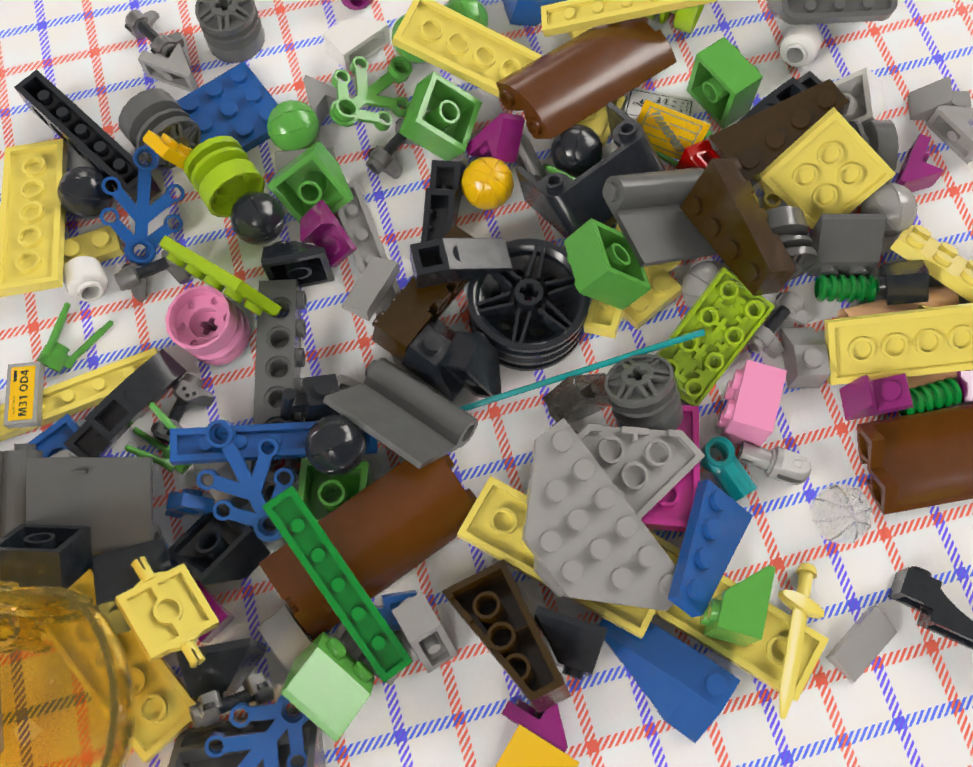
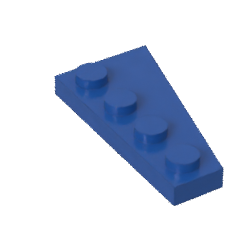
M709 479L698 482L668 595V600L692 618L704 614L753 515Z

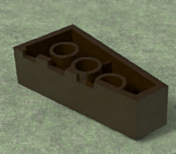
M828 79L710 135L709 140L712 148L720 158H738L742 166L740 169L745 181H750L751 185L754 186L762 180L759 174L833 107L842 116L846 115L850 101L832 80Z
M713 158L680 206V209L753 296L778 293L797 269L778 233L773 234L768 224L769 216L765 209L759 208L753 196L755 192L750 181H745L740 172L742 166L738 158Z
M454 224L444 238L474 237ZM413 274L405 288L400 289L396 293L386 312L382 310L372 323L374 327L372 341L402 361L409 345L429 323L441 317L467 286L470 278L417 289Z
M504 559L442 590L451 606L538 713L571 697Z

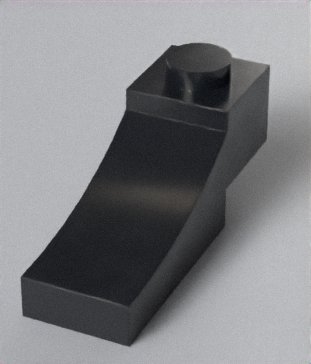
M432 160L430 186L426 188L421 242L444 238L452 226L456 225L461 198L464 195L461 180L466 165L461 161Z
M916 566L907 567L896 572L888 598L919 611L920 615L916 625L973 650V620L959 610L941 590L942 581L931 577L932 574L926 569Z

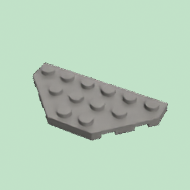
M565 418L561 419L533 442V462L531 474L529 475L526 500L527 511L522 533L523 542L564 597L667 611L674 605V603L668 600V595L676 565Z
M588 424L577 433V436L640 519L705 457L682 430L669 429L666 431L642 427H609L599 424ZM534 556V572L557 597H562L563 594Z

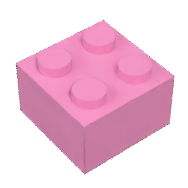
M748 359L741 370L736 369L732 381H728L725 389L724 399L728 401L725 409L721 410L717 420L716 428L721 429L720 437L729 439L734 445L741 446L742 442L745 441L760 447L773 433L787 370Z

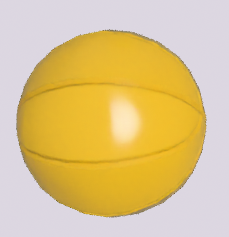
M481 157L472 161L465 169L461 185L463 194L470 204L482 210H494L503 206L511 197L514 180L511 170L503 161L493 157Z

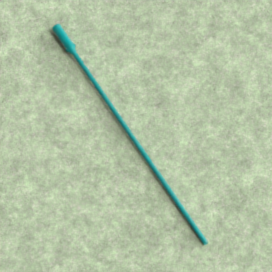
M704 329L694 331L460 406V408L464 411H469L616 364L633 355L647 354L703 336L705 331Z

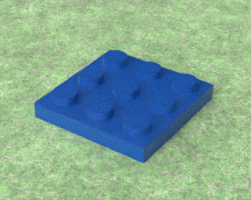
M244 61L177 100L181 109L187 112L200 128L201 139L199 144L209 138L231 136L238 140L246 153L270 139L267 131V120L271 111L278 105Z

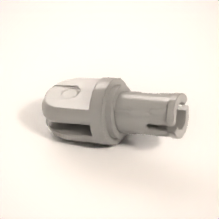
M743 441L737 454V459L740 462L763 469L766 477L790 485L804 483L812 471L811 464L806 457L779 446L768 450Z

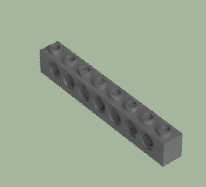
M296 279L259 281L258 291L282 308L276 317H272L264 311L261 316L257 315L253 424L304 422L303 412L294 413L293 418L290 420H283L280 417L281 408H273L278 399L282 398V393L287 388L294 389L296 394L301 393L303 378H300V367L305 366L304 348H301V338L306 336L305 320L301 319V310L306 309L307 306L305 290L301 291ZM281 312H289L286 317L277 318ZM289 340L284 347H276L279 341ZM288 369L284 376L274 377L278 370ZM298 458L284 459V467H290L296 473V481L293 487L297 491L300 474ZM279 459L272 460L262 494L266 502L270 500L276 486L274 482L276 471H271V467ZM256 461L251 462L252 474L255 468ZM286 471L280 473V481L288 484L291 480L290 474ZM250 504V511L255 512ZM267 518L265 521L266 527L274 530L276 526L270 518Z

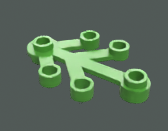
M356 56L350 64V71L355 75L356 96L352 99L349 98L348 85L351 81L350 74L343 69L336 70L331 83L336 88L337 100L330 106V116L334 122L344 127L353 126L357 121L372 123L380 131H387L393 122V117L389 112L379 111L376 113L362 110L361 108L367 105L391 109L394 115L404 117L410 104L406 98H392L380 96L379 94L393 83L399 84L407 81L412 72V65L404 57H394L387 68V73L368 86L367 70L369 62L362 56Z

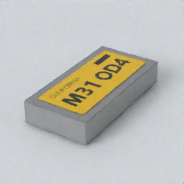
M41 362L8 364L3 424L8 429L41 426L45 365Z

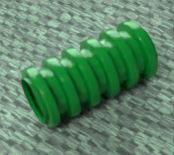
M819 274L814 286V294L818 302H823L825 299L828 302H833L835 299L837 302H843L846 299L848 303H852L854 300L858 303H862L865 300L868 303L875 300L878 292L877 280L873 275H868L867 278L864 275H858L857 278L855 275H848L846 278L842 274L837 277L834 274H829L828 277L824 274Z
M949 377L944 380H937L934 383H927L924 386L920 385L916 388H910L914 408L899 410L898 412L901 416L959 405L962 400L961 388L953 378Z

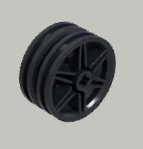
M526 238L508 241L506 246L512 270L474 277L469 280L467 297L471 331L476 330L487 335L489 342L499 352L500 365L519 371L546 369L567 358L579 344L584 332V323L588 314L590 297L582 295L577 290L572 267L567 259L568 254L564 248L540 239ZM522 272L525 276L524 280H521V277L516 273ZM547 278H553V279H554V280H550V281L544 282V280H546ZM493 293H500V295L491 298ZM525 298H532V300L527 301ZM556 307H564L565 312L562 314ZM503 321H507L512 328L504 329L500 324ZM541 329L544 331V333L540 336H535L532 334L533 332L539 331Z

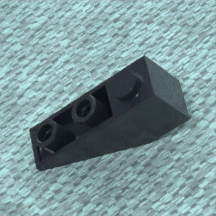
M440 238L410 244V261L417 289L512 270L505 238Z

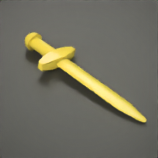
M802 563L797 567L796 574L799 576L796 592L784 589L778 593L780 600L792 609L779 685V715L781 719L786 718L795 695L807 617L819 619L824 617L825 613L816 602L810 599L812 581L817 577V570L811 563Z

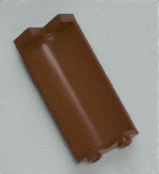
M640 17L592 27L501 79L496 84L499 90L500 101L506 110L524 112L526 126L534 139L551 140L605 107L610 101L613 102L677 61L668 40L661 30L655 31L647 24L649 23L647 17Z
M973 404L857 424L861 464H867V469L871 476L870 479L866 480V483L883 515L973 499Z
M448 454L421 469L407 460L403 461L318 521L370 599L455 539L460 527L477 500V497L469 488L466 490L463 488L451 470L455 465ZM287 543L258 563L282 600H285L295 618L313 640L323 631L326 633L341 622Z

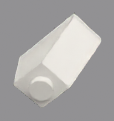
M345 18L323 33L327 53L347 72H350V64L354 57L362 56L368 59L391 43L388 24L381 20Z

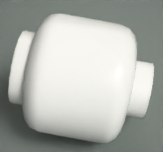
M811 24L794 25L789 29L781 42L780 54L782 59L794 67H804L810 64L821 48V33Z
M79 256L69 260L64 265L63 282L72 298L91 302L99 299L108 288V279L97 259L90 256Z

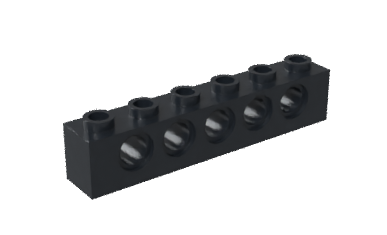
M37 69L14 86V89L27 107L60 138H64L65 142L93 168L103 172L107 177H116L121 182V188L136 203L138 168L134 165L133 156ZM152 174L150 200L161 192ZM110 180L113 187L117 189V183L114 180Z

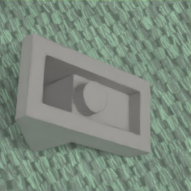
M177 43L169 58L159 53L153 54L144 50L138 57V61L147 77L189 92L198 88L180 43Z
M305 75L303 81L309 104L319 119V125H321L329 113L331 104L337 100V91L335 87ZM349 94V98L352 99V98L355 97V96Z
M945 77L911 91L907 95L910 120L928 121L940 105L972 108L970 91H952L950 77Z
M940 105L934 111L926 126L966 164L973 161V108Z

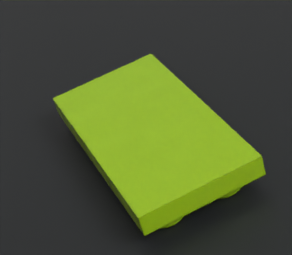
M166 235L160 241V247L169 252L166 259L182 269L187 264L184 269L188 273L218 291H223L224 295L241 304L243 300H246L243 306L255 314L261 316L264 311L272 317H276L282 308L241 279Z
M725 267L718 271L667 340L704 329L705 335L660 349L655 354L669 361L674 370L680 397L690 406H699L775 307L774 304L762 295L753 296L739 278Z

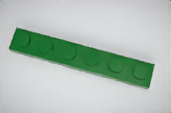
M293 485L263 504L262 508L383 683L413 662L412 658Z

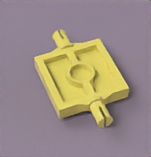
M681 261L644 267L651 290L626 307L622 316L636 330L682 294V286L669 274L670 271L681 264Z
M144 556L139 557V561L138 559L134 560L131 566L134 568L140 581L134 588L116 596V604L149 662L153 663L171 652L182 650L190 667H197V663L200 665L206 659L195 642L200 636L218 627V618L184 563L168 571L154 573Z

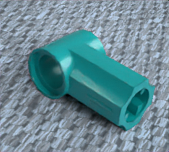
M720 436L714 437L700 449L705 455L700 460V465L711 473L722 491L733 500L738 501L757 489V486L735 456V448L729 439ZM710 448L718 449L722 453L723 460H714L710 455Z

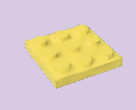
M833 107L759 175L788 206L799 207L804 213L807 225L813 229L821 214H849L895 176L896 173Z

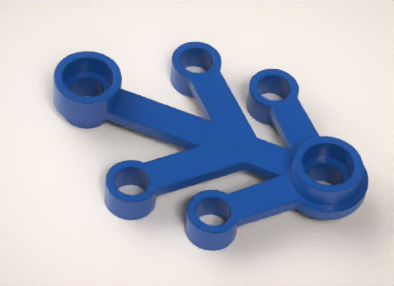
M141 146L133 153V163L138 168L136 203L121 188V182L116 177L109 176L101 182L103 192L112 195L135 221V234L119 220V213L114 208L107 207L102 209L99 214L100 221L104 225L110 226L125 242L124 254L129 262L136 263L138 266L147 265L154 260L156 255L155 246L160 243L164 235L169 236L172 232H178L183 227V221L178 215L169 214L164 218L163 225L148 235V223L174 202L183 200L185 196L182 186L171 184L165 189V194L150 205L151 172L158 166L160 158L149 146ZM142 153L150 155L151 162L148 165L140 162L139 157ZM108 180H114L117 183V189L114 192H110L105 188V183ZM173 187L180 190V197L177 199H173L169 194L170 189ZM106 211L114 212L116 218L112 223L104 220L103 215ZM172 217L178 220V227L175 229L169 228L167 224L168 220ZM137 245H143L146 249L145 254L137 256L134 253V248Z
M224 419L212 421L206 427L205 438L211 446L222 449L238 481L221 477L214 469H206L197 475V485L202 490L214 489L247 499L255 511L236 508L233 501L222 499L213 506L212 512L214 517L220 521L229 519L252 526L256 536L263 541L274 542L280 539L282 535L277 528L270 530L266 527L265 521L269 516L262 508V505L266 503L262 491L272 459L280 451L279 441L274 437H266L260 440L257 447L259 455L252 474L234 441L236 437L234 425ZM221 426L225 427L228 431V436L224 440L220 439L217 435V431ZM266 441H271L275 446L271 454L264 451L263 446ZM282 467L275 472L274 482L276 486L271 499L295 483L296 473L292 468ZM282 471L288 472L291 476L288 484L280 481L279 476ZM206 473L213 476L214 480L211 486L203 482V476ZM221 504H226L229 507L230 512L228 516H224L219 512Z
M282 694L277 702L272 704L250 706L248 703L239 702L232 707L229 714V720L233 726L242 728L247 726L250 721L275 720L266 731L231 736H226L222 732H214L207 738L204 749L206 754L212 758L221 757L224 753L251 749L237 767H257L262 759L264 767H279L277 741L288 729L290 752L287 757V767H306L308 752L304 749L302 725L309 718L301 711L296 714L290 713L287 710V705L290 701ZM238 709H244L248 713V718L243 721L237 720L234 712ZM214 739L221 740L223 748L218 751L213 750L210 746V741ZM295 755H302L305 763L301 766H295L291 759Z

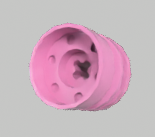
M198 285L187 288L178 294L168 307L165 318L166 330L172 341L208 365L219 366L230 363L238 358L247 347L251 335L250 323L244 312L222 292L211 286Z

